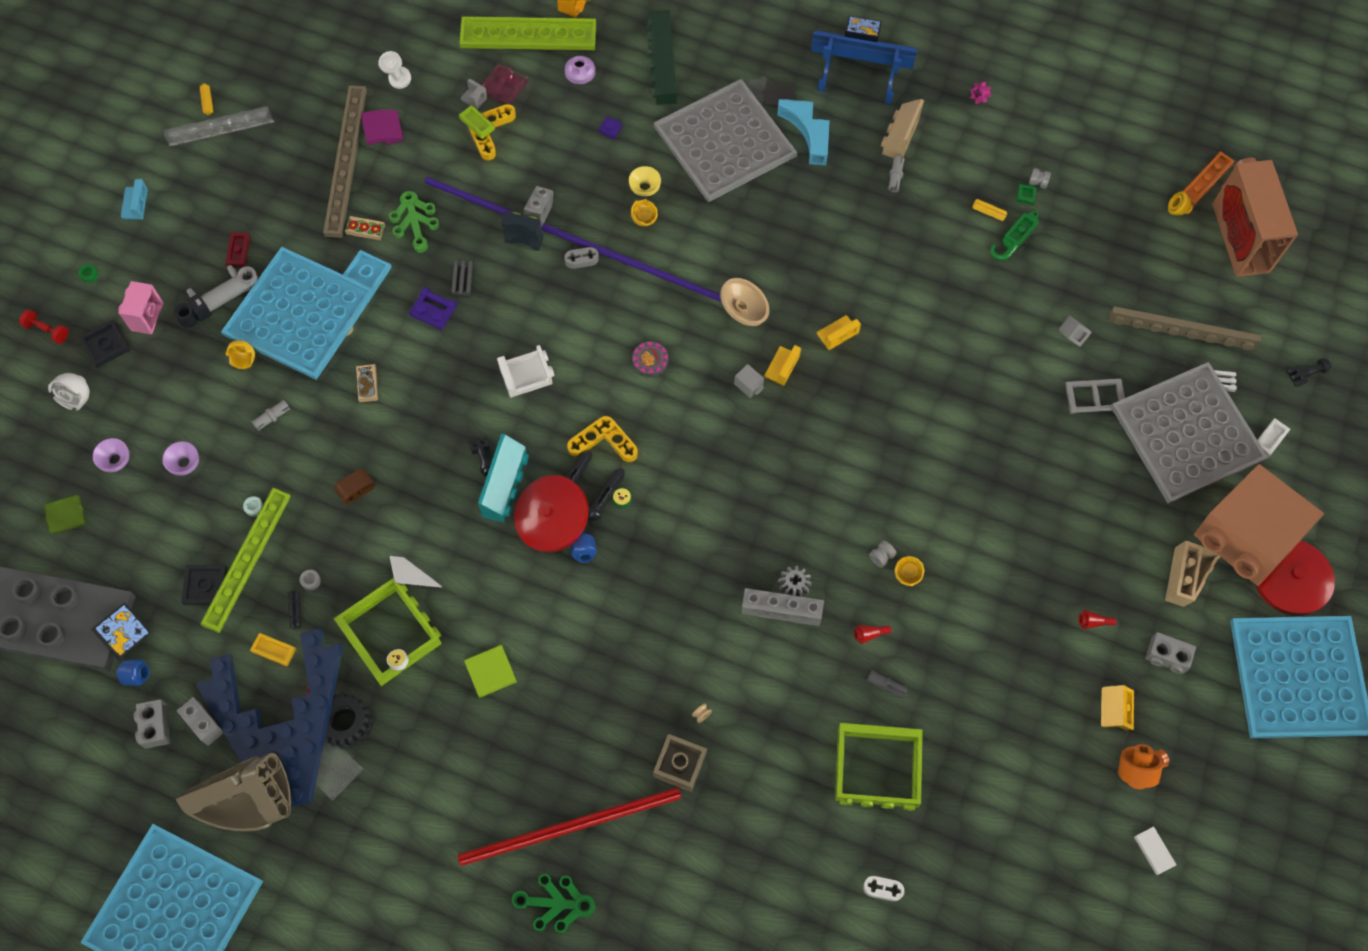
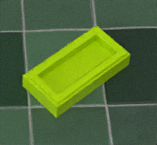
M472 105L459 114V119L481 139L495 130V126Z

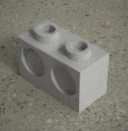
M536 186L524 208V216H533L540 219L542 227L552 208L553 191Z
M1157 632L1151 637L1145 659L1151 661V664L1155 666H1165L1174 673L1184 674L1191 667L1196 646ZM1157 647L1163 650L1164 655L1158 653ZM1176 655H1180L1183 658V662H1180Z
M194 697L177 710L197 737L207 746L224 733L218 723Z
M161 699L136 704L134 720L138 726V731L135 732L137 743L145 749L170 744L167 704ZM154 710L153 716L147 719V714ZM155 730V735L148 739L149 733Z

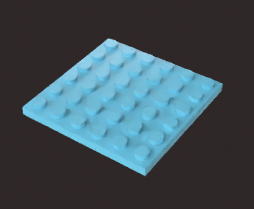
M281 247L221 333L223 336L234 341H246L251 344L255 351L317 380L375 294V291L362 283Z
M1351 616L1233 618L1230 620L1250 738L1368 736V697Z
M152 824L80 943L94 951H224L263 881Z

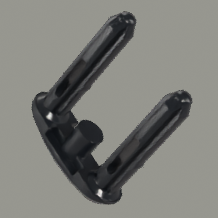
M587 450L580 455L566 478H572L573 482H577L592 459L591 451ZM623 468L614 471L602 491L598 494V497L588 510L587 520L596 521L601 518L599 514L624 478L625 471Z

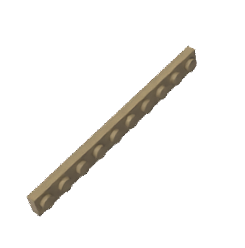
M349 85L323 231L325 237H343L362 125L361 113H364L367 95L366 86Z

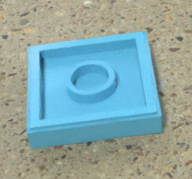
M359 250L343 275L374 289L376 292L392 266L390 263Z

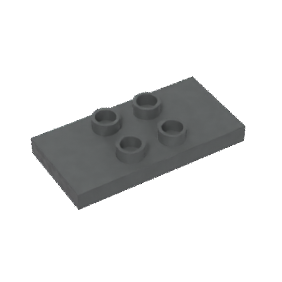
M0 567V651L110 672L115 656L94 634L91 628L124 602L132 609L136 596L131 591Z

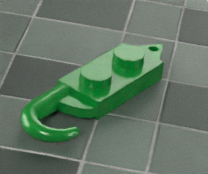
M1038 210L1028 214L1024 213L1004 235L1002 242L1007 248L1005 253L997 254L995 252V244L991 246L990 253L993 258L1001 261L1010 258L1038 226Z

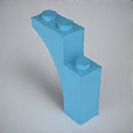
M779 99L777 116L790 121L800 130L808 145L809 164L826 165L830 120L812 119L813 102Z

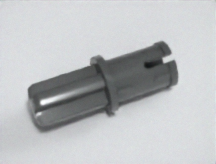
M873 670L871 671L867 680L868 683L883 689V692L886 690L900 698L905 697L907 687L890 680L891 677L887 678Z

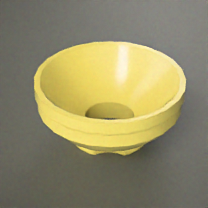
M638 167L629 176L630 188L639 196H651L660 188V174L652 167ZM646 183L650 185V188L643 190L640 188V185Z

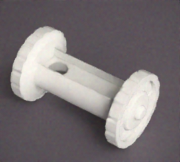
M393 51L383 53L378 63L380 69L384 73L389 74L388 80L390 84L397 89L407 87L411 81V74L408 69L401 67L402 59L399 54Z

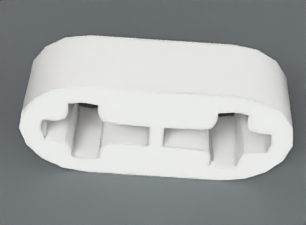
M871 876L863 884L864 892L870 897L898 901L904 895L903 885L896 880ZM875 881V885L882 887V890L876 889L874 892H871L868 884ZM895 885L900 894L898 893L893 897L892 892L885 891V888L891 889Z

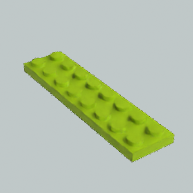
M462 17L459 44L460 48L595 50L596 19Z

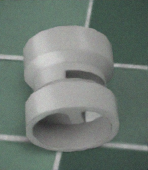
M1033 168L1029 185H1039L1040 188L1046 189L1051 172H1042L1037 168Z
M883 540L877 549H873L869 553V557L878 567L883 568L887 564V560L892 559L896 555V550L890 543Z

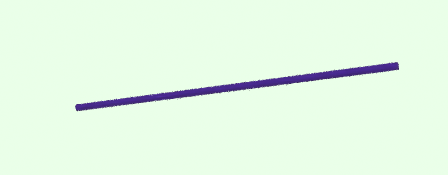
M426 177L425 184L505 215L506 211L514 212L432 178ZM543 223L542 231L585 248H595L602 255L722 302L719 293Z

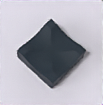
M506 211L501 222L505 231V243H523L539 251L543 241L541 220L533 216L527 217L516 212Z

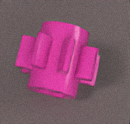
M981 82V84L974 83L975 87L969 90L972 95L970 99H975L976 104L981 101L986 103L987 98L992 96L990 94L991 87H987L986 82Z

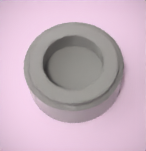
M306 570L300 576V584L306 590H314L321 583V578L315 570Z

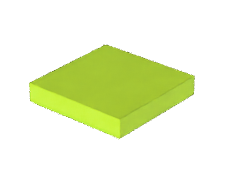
M502 645L464 660L479 698L517 683Z

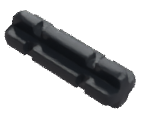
M292 590L288 593V599H290L289 625L291 629L301 628L300 592Z

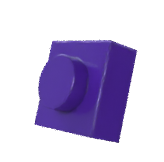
M607 116L599 127V133L614 140L622 129V123Z

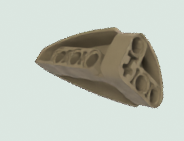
M274 753L260 758L255 756L188 789L176 798L180 808L187 815L210 826L231 831L265 829L272 823L289 817L291 812V795L287 775L279 757Z

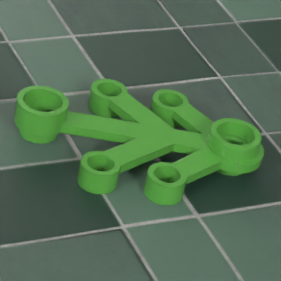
M406 191L400 196V206L396 211H392L389 214L390 221L398 223L401 220L400 216L407 208L409 212L401 224L393 228V234L396 238L403 237L404 231L411 223L415 237L413 240L414 250L422 253L427 250L428 244L427 240L421 235L419 222L429 226L432 230H436L439 228V221L435 217L428 218L416 212L415 207L424 210L427 215H433L436 209L433 203L426 204L418 200L415 192Z

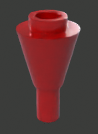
M1083 610L1079 614L1078 623L1085 630L1103 625L1115 626L1116 618L1104 617Z
M857 625L854 630V638L862 645L879 635L891 633V627L889 625L882 627Z

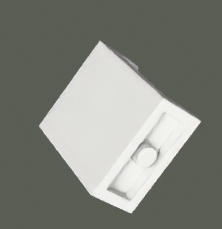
M540 345L536 346V351L509 360H505L504 356L497 358L510 398L553 384L552 377L554 372L552 367L547 365L546 361H549L545 350L542 351Z

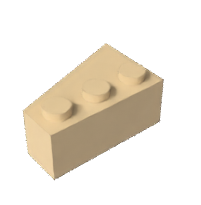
M1184 541L1176 546L1165 601L1182 607L1194 602L1220 556L1217 553L1210 552L1203 546L1189 541Z

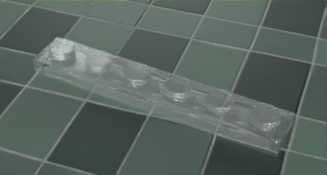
M268 106L173 127L164 130V134L169 145L173 146L272 123L273 118Z

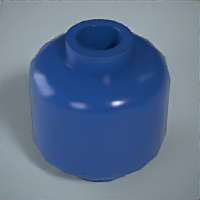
M582 533L570 545L573 559L581 563H587L596 556L595 539L590 534Z
M126 659L121 662L116 671L120 683L125 686H140L148 679L150 674L149 667L140 659Z

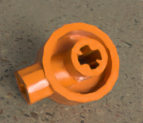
M1144 744L1127 747L1121 753L1118 775L1134 789L1142 790L1155 787L1160 782L1162 768L1169 765L1168 755L1162 749L1154 751L1150 746Z

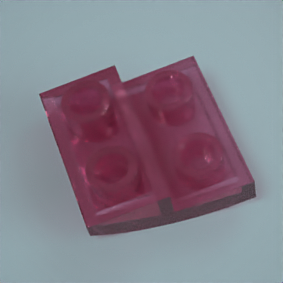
M497 64L481 86L485 87L486 94L490 98L504 105H512L529 82L526 77L514 74L511 68Z

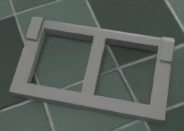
M1121 379L1066 382L1065 387L1070 414L1113 411L1110 407L1111 405L1101 406L1097 386L1115 385L1118 401L1125 399ZM1091 387L1095 406L1076 407L1073 388Z

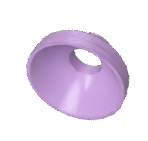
M572 57L565 65V76L574 84L588 83L595 76V65L588 57ZM581 61L584 63V65L582 67H576L575 63Z
M116 438L100 442L93 451L95 465L105 472L121 470L127 464L130 457L126 444ZM114 455H119L120 460L115 464H111L110 458Z
M184 441L176 442L165 450L162 461L170 473L182 476L191 473L197 467L199 454L191 443ZM188 458L189 464L185 467H180V460Z

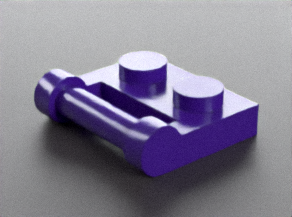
M424 287L409 311V315L442 331L454 312L457 301L453 299L448 300L430 292V289ZM428 298L447 308L443 310L425 301Z

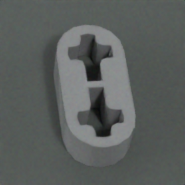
M592 247L570 250L565 254V264L571 269L593 266L599 261L598 251ZM589 254H592V256H593L592 259H589V257H588Z

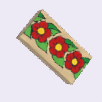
M350 216L345 233L347 235L381 241L385 223Z

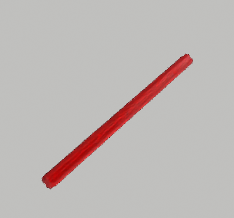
M673 788L458 854V862L460 866H464L676 801L681 798L679 788Z

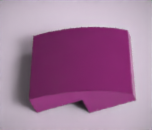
M375 110L361 113L368 145L383 141L387 145L404 141L397 110Z

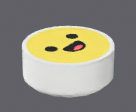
M401 649L393 650L387 656V664L395 671L404 669L409 661L407 654Z

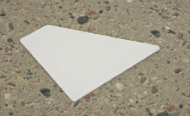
M389 556L396 583L442 587L406 558Z

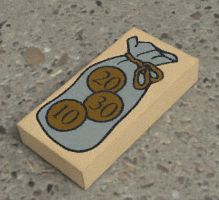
M375 364L356 366L359 402L378 400Z

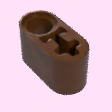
M361 468L336 483L334 490L342 502L347 505L370 492L375 487V483L367 471Z

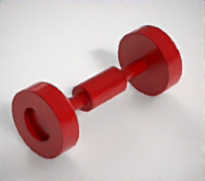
M30 309L25 310L21 314L19 324L22 327L28 329L35 324L37 328L47 333L52 332L51 339L57 344H62L67 339L69 334L67 327L58 325L55 329H52V326L42 321H36L37 314Z

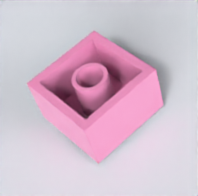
M131 281L129 287L125 290L123 303L119 306V315L131 331L152 335L164 302L153 285Z

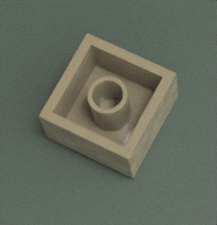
M668 734L653 771V778L692 792L706 757L707 748Z

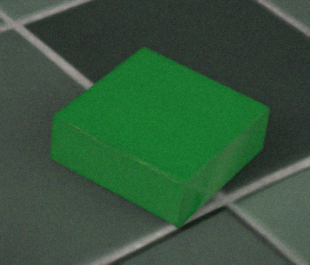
M1019 184L1016 202L1034 205L1037 187Z

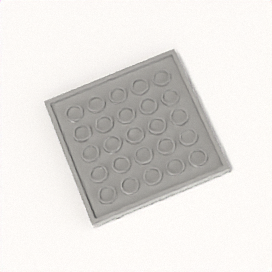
M742 79L654 122L655 130L707 202L797 157V151Z
M1209 362L1115 402L1110 406L1168 504L1268 458Z

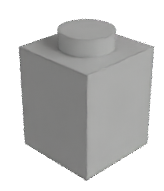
M748 364L735 375L734 384L749 398L754 394L758 395L764 388V378Z

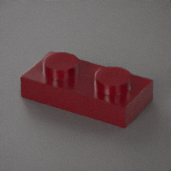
M231 232L225 261L227 267L229 265L239 268L245 267L251 237L249 233Z

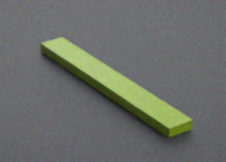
M272 488L200 623L201 626L217 633L221 632L291 498L290 494Z

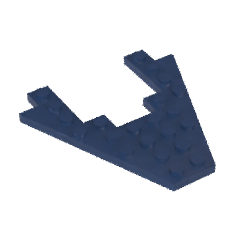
M320 628L300 633L310 694L292 699L294 720L262 728L259 709L241 713L233 656L231 654L210 659L213 679L196 684L241 762L255 756L260 758L270 753H274L279 757L289 782L291 807L311 803L313 800L343 652V644L340 643L325 647L323 630Z

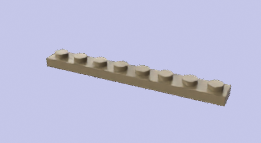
M1115 306L1108 316V322H1114L1117 325L1124 324L1134 328L1149 329L1153 332L1169 333L1173 336L1179 335L1189 339L1205 340L1208 343L1215 342L1229 347H1240L1244 350H1254L1261 342V335Z

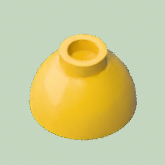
M1183 191L1176 193L1168 204V212L1175 216L1189 214L1193 209L1189 195Z

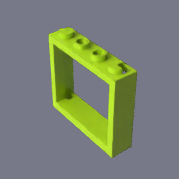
M394 578L334 618L381 686L442 644L439 639L441 634L435 626L433 628L430 627L428 624L430 619L424 611L420 613L417 609L419 604L413 596L409 598L406 594L408 589L405 584L396 583ZM394 592H397L430 637V640L408 655L409 661L404 669L395 671L389 668L382 673L348 624Z
M840 723L837 737L835 801H840L841 805H852V802L861 803L863 807H873V804L882 805V808L885 809L901 806L903 810L913 811L915 808H918L921 805L922 729ZM845 736L913 742L912 799L842 793Z

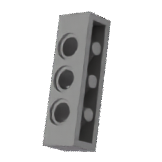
M745 588L741 614L820 626L824 600Z

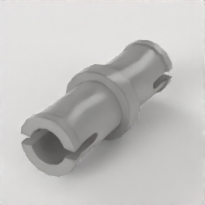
M901 156L893 158L892 170L889 172L890 182L888 190H891V192L899 191L900 180L903 178L902 169L905 159Z
M282 400L271 409H266L264 414L251 422L260 431L269 423L277 421L276 418L289 411L290 408Z

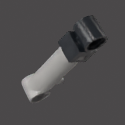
M229 265L227 270L232 278L202 296L199 293L196 294L191 288L187 289L188 296L190 297L187 299L189 304H178L174 309L175 317L185 328L193 327L197 323L198 318L200 321L212 316L211 311L252 289L259 279L255 270L252 267H243L237 272L233 266Z

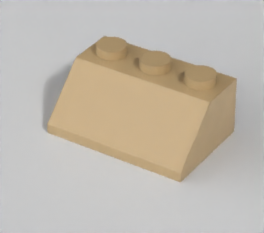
M923 99L904 103L901 105L900 110L895 111L893 116L895 121L893 124L890 123L887 130L889 135L888 137L884 136L881 144L884 147L883 155L892 158L895 156L904 157L920 119L924 103Z

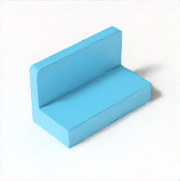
M135 179L134 187L125 188L121 211L122 219H143L148 189L142 179Z

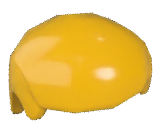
M646 199L634 202L631 207V218L635 224L646 227L656 221L658 214L654 203Z
M236 340L228 345L226 356H229V364L237 369L250 368L255 359V350L251 344L243 340Z
M912 556L901 558L896 563L894 569L896 579L906 586H913L923 579L925 572L923 563L918 558Z

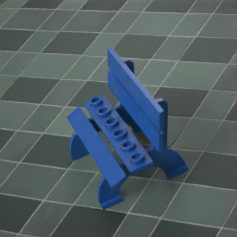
M818 30L813 32L811 51L823 53L822 59H827L823 79H819L818 91H825L831 57L836 55L892 65L885 103L892 104L894 92H891L894 73L899 72L900 67L913 69L917 54L916 48L880 41L871 42L844 37V35Z

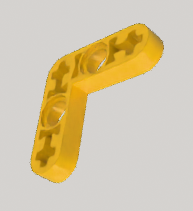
M509 104L481 113L487 119L491 116L496 117V120L491 122L495 127L512 122L516 118L515 108ZM469 128L481 157L484 160L494 159L496 150L490 135H487L485 140L480 141L477 139L478 135ZM485 146H487L490 153L485 151Z
M609 416L599 418L570 439L567 444L569 454L574 457H579L583 452L591 449L603 439L626 462H633L638 456L636 445ZM603 423L609 424V428L603 427ZM588 433L596 434L594 440L586 439ZM620 435L623 440L620 443H615L612 438ZM625 444H626L627 450H628V451H632V452H633V455H630V454H627V455H626V450H625V448L623 447ZM572 445H579V450L573 449Z

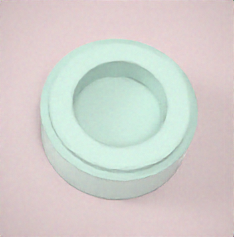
M252 496L244 501L243 509L247 515L256 517L264 504L260 498Z

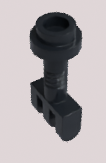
M1321 358L1317 360V365L1302 370L1298 365L1286 372L1288 375L1296 373L1290 379L1291 381L1299 379V381L1294 383L1295 387H1299L1309 381L1307 376L1319 371L1322 373L1328 372L1331 369V363L1328 359Z
M484 436V444L480 443L479 438L475 439L477 443L475 447L472 441L468 443L472 455L478 453L482 463L480 472L487 477L491 463H489L486 450L490 449L487 437Z

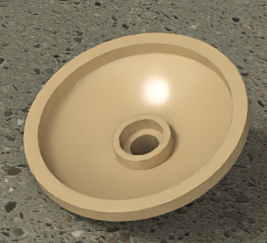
M732 278L724 283L720 292L721 301L727 313L734 320L744 325L758 326L768 318V301L756 285L742 278Z

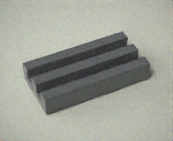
M454 261L452 295H471L473 261H469V263ZM461 267L459 291H457L458 269ZM465 268H468L466 291H463Z

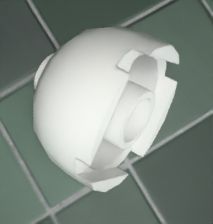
M72 373L60 374L48 385L49 392L53 391L55 395L53 399L69 410H72L73 407L79 410L89 399V387L86 380L80 375Z

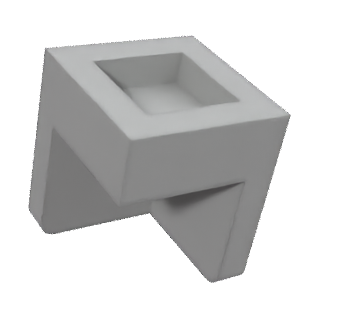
M469 79L467 81L468 90L461 97V101L478 109L487 99L486 89Z
M1070 315L1059 328V331L1065 337L1080 347L1092 333Z

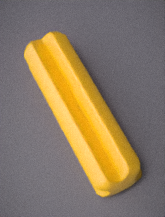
M203 83L199 87L202 111L204 114L210 115L213 113L211 90L209 85Z
M976 199L973 204V209L1001 221H1004L1007 216V211L979 199Z

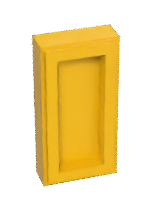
M259 633L250 651L287 667L296 648Z

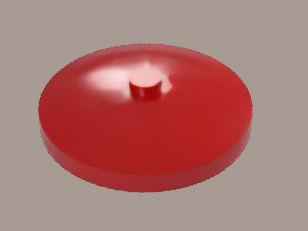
M549 475L535 480L522 492L515 507L514 523L519 537L525 544L541 552H557L569 547L579 538L586 526L589 510L587 498L583 490L566 477Z
M1300 541L1259 586L1256 584L1255 586L1264 601L1274 609L1288 615L1303 616L1318 611L1330 600L1334 591L1335 578L1332 567L1326 557L1314 546Z

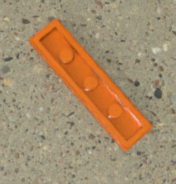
M1220 151L1183 191L1189 195L1193 207L1235 162Z

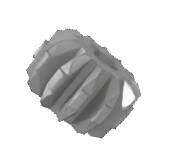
M795 566L794 570L787 567V572L782 571V578L778 579V583L781 584L779 590L785 591L784 594L786 595L791 594L803 597V593H809L808 588L811 587L812 582L808 580L811 576L810 574L804 575L805 568L798 571V566ZM793 580L797 581V585H793Z

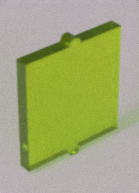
M79 495L44 505L47 516L45 520L48 522L50 534L85 524L84 508L81 506Z

